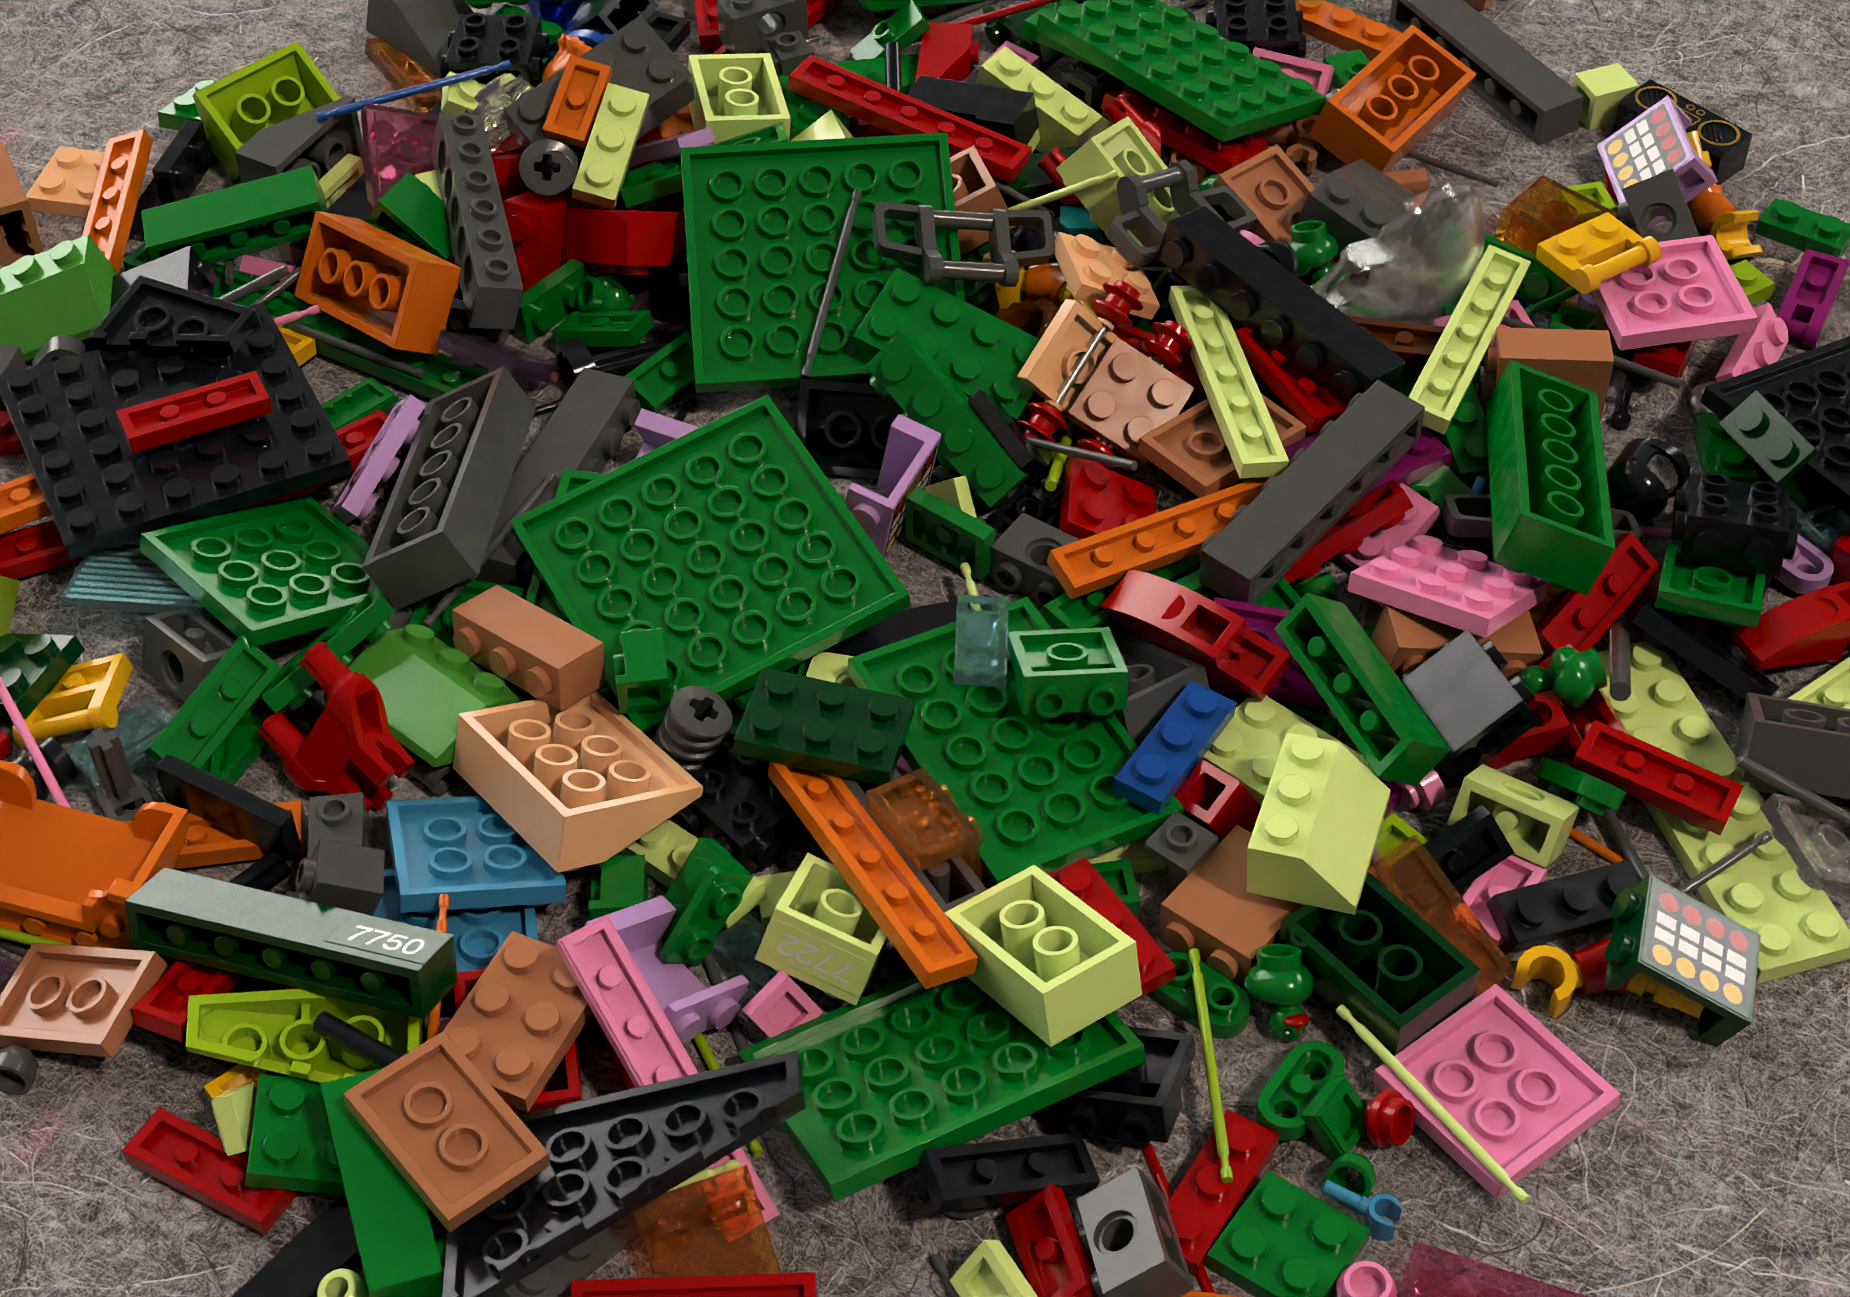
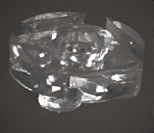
M506 73L493 79L474 97L479 104L471 114L467 109L464 111V113L482 116L491 153L498 148L501 141L511 135L508 130L504 108L534 88L520 74H518V78L512 73Z

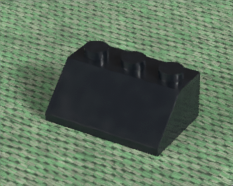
M801 379L796 435L825 475L879 479L890 426L898 414H901L904 410L892 397L889 400L884 399L871 384Z

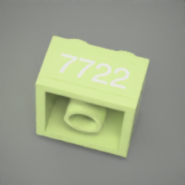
M807 853L773 911L755 960L772 967L776 972L782 970L788 976L812 985L830 997L842 999L856 1006L889 939L834 864Z

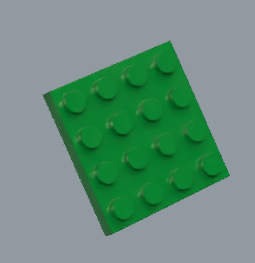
M308 494L141 533L140 551L238 638L243 635L247 639L250 648L266 646L271 642L296 635L309 634L314 630L329 627L375 587L379 589L362 568L371 545Z

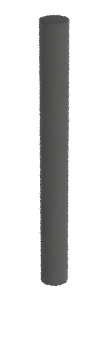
M1627 610L1609 628L1610 695L1616 701H1625L1631 695L1629 613Z

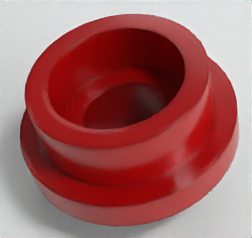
M1385 1089L1368 1103L1364 1113V1127L1368 1131V1137L1372 1144L1383 1148L1390 1147L1393 1144L1400 1146L1408 1140L1412 1133L1415 1122V1109L1412 1102L1403 1099L1400 1092Z

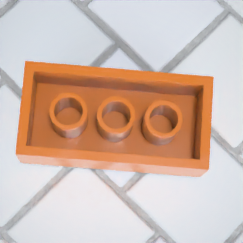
M1412 24L1326 102L1308 135L1346 165L1363 158L1383 173L1388 172L1456 108L1477 74Z
M316 211L294 296L312 306L318 304L320 310L394 349L438 355L442 338L446 332V323L452 301L458 289V280L462 268L361 219Z

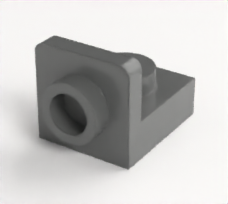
M1179 812L1172 813L1145 843V851L1167 865L1165 870L1168 875L1167 897L1219 844V837Z

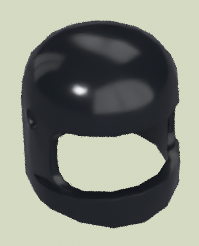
M1637 438L1628 442L1606 472L1610 507L1631 512L1637 523H1645L1657 518L1666 508L1668 499L1674 497L1677 489L1681 490L1689 479L1690 465L1686 456L1676 447L1659 439ZM1660 454L1667 457L1675 466L1678 475L1677 485L1666 489L1656 474L1649 470L1647 465L1654 455Z

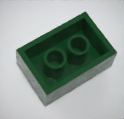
M1369 872L1365 879L1355 915L1303 905L1284 918L1280 925L1278 944H1290L1301 949L1302 964L1311 972L1314 981L1312 994L1354 1031V1028L1336 1013V1009L1341 1004H1344L1351 1011L1352 1016L1359 1023L1363 1024L1393 1056L1475 998L1481 969Z

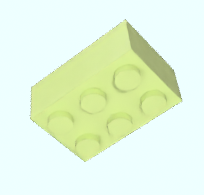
M770 53L688 55V71L693 75L695 100L689 103L688 106L695 131L711 127L715 139L713 144L783 122L789 140L791 118Z
M1036 865L1026 868L944 913L978 957L975 973L966 977L1050 1047L1142 995L1136 941Z

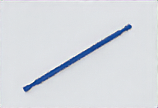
M507 60L494 66L470 70L337 107L332 111L315 113L318 122L335 115L341 116L488 75L497 70L512 68L511 62Z

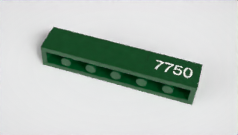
M165 867L125 900L132 948L139 950L156 951L160 955L421 1019L458 983L453 934Z

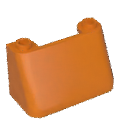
M0 760V927L75 946L139 950L132 948L125 900L164 867L174 869L188 831V810L163 802L144 803L134 815L133 824L37 799L36 786L28 771L17 763Z

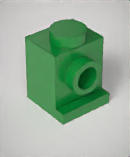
M637 628L621 632L623 653L613 654L620 714L667 709L671 700L663 628L649 630Z
M617 854L601 863V879H591L590 920L649 900V883L645 855L628 856Z

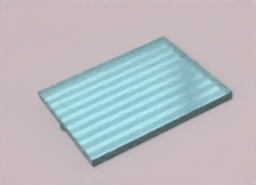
M128 542L85 555L80 565L75 568L74 575L61 596V606L214 617L140 551V542Z

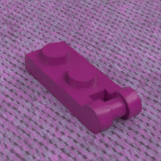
M1806 249L1777 314V317L1782 318L1785 322L1789 337L1803 340L1802 345L1816 348L1846 276L1850 263L1849 260Z

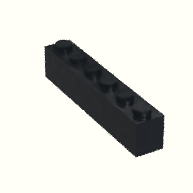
M1202 206L1168 222L1156 258L1242 326L1251 329L1257 338L1271 349H1276L1288 359L1287 361L1319 387H1324L1346 406H1348L1351 399L1357 393L1363 394L1377 380L1395 389L1406 364L1405 360L1207 207Z

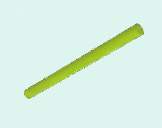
M1068 419V429L1063 432L1060 444L1071 446L1077 426ZM1055 454L1045 482V489L1051 492L1056 489L1067 455Z

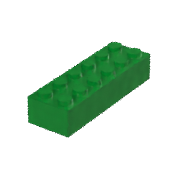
M1510 360L1485 404L1494 561L1501 563L1502 566L1512 572H1525L1547 580L1558 589H1571L1588 595L1615 551L1597 392Z

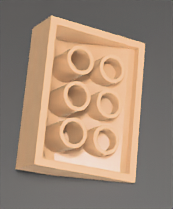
M596 690L563 711H559L540 699H534L458 714L453 769L557 873L563 871L572 872L579 870L581 867L607 861L697 800L703 793V786L638 727L633 725L629 719L620 714L619 710Z

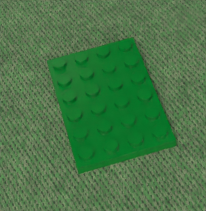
M1087 0L1083 4L1070 7L1062 6L1057 10L1039 14L1036 30L1222 142L1319 113L1326 98L1313 90V86L1308 81L1292 78L1280 71L1281 67L1275 62L1256 57L1249 53V48L1244 44L1223 38L1218 35L1216 28L1198 23L1187 17L1188 14L1185 10L1175 6H1168L1160 0Z
M1028 597L848 659L847 673L858 688L915 699L914 716L901 754L990 887L999 884L1032 865H1036L1043 872L1049 874L1081 859L1096 856L1152 834L1172 813L1179 812L1183 815L1184 812L1183 806L1175 795L1161 813L1157 815L1112 792L1114 778L1138 748V745L1113 712L1105 716L1088 715L1084 712L1062 713L1055 718H1038L1031 714L1023 715L1015 694V671L1007 652V632L1052 630Z
M913 976L859 999L856 1006L850 1003L774 1037L737 1051L740 1063L792 1051L798 1052L803 1066L806 1108L780 1123V1125L834 1202L918 1165L919 1158L925 1149L963 1145L1146 1062L1144 1044L1114 1011L1050 1047L966 976L925 989L919 979Z

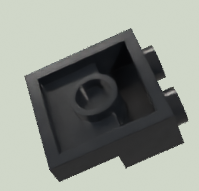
M1127 1026L1144 1044L1146 1062L1054 1103L1056 1128L1064 1129L1067 1133L1080 1132L1083 1139L1092 1137L1094 1133L1118 1136L1126 1144L1134 1147L1145 1146L1150 1141L1167 1143L1182 1108L1181 1086L1196 1053L1194 1034Z

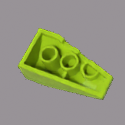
M303 989L189 995L186 1049L187 1052L325 1083L380 1068L314 1032L313 1024L318 1015L323 1011H327L403 1054H407L426 1042V1016L421 1019Z

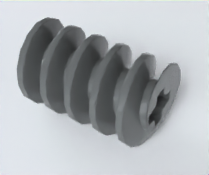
M551 139L537 140L530 144L522 153L519 163L520 176L526 187L534 193L545 196H558L570 191L573 188L580 167L579 159L570 147L562 142ZM549 156H552L554 163L560 164V172L552 173L551 180H548L547 173L540 172V164L548 163Z
M700 686L684 687L673 695L671 703L652 741L692 775L717 758L718 752L733 726V714L726 702L716 692Z

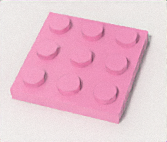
M1713 235L1658 242L1661 248V258L1659 261L1649 266L1638 265L1601 282L1600 288L1592 292L1619 350L1640 349L1649 346L1684 343L1722 336L1729 337L1756 331L1758 317Z
M1417 535L1350 572L1347 591L1463 631L1468 629L1470 633L1486 638L1545 600L1549 582L1525 572H1512L1500 564L1488 561V556L1482 552L1475 550L1457 551L1443 546V542L1438 538Z
M1494 984L1394 1056L1509 1174L1510 1179L1515 1184L1614 1110L1621 1096L1614 1087L1497 984ZM1385 1063L1375 1069L1372 1083L1381 1091L1385 1089L1398 1091L1402 1094L1403 1099L1411 1101L1415 1109V1123L1495 1199L1508 1190L1507 1186L1500 1183Z

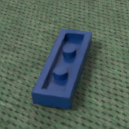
M1191 680L1116 775L1112 792L1159 815L1234 717L1237 702Z

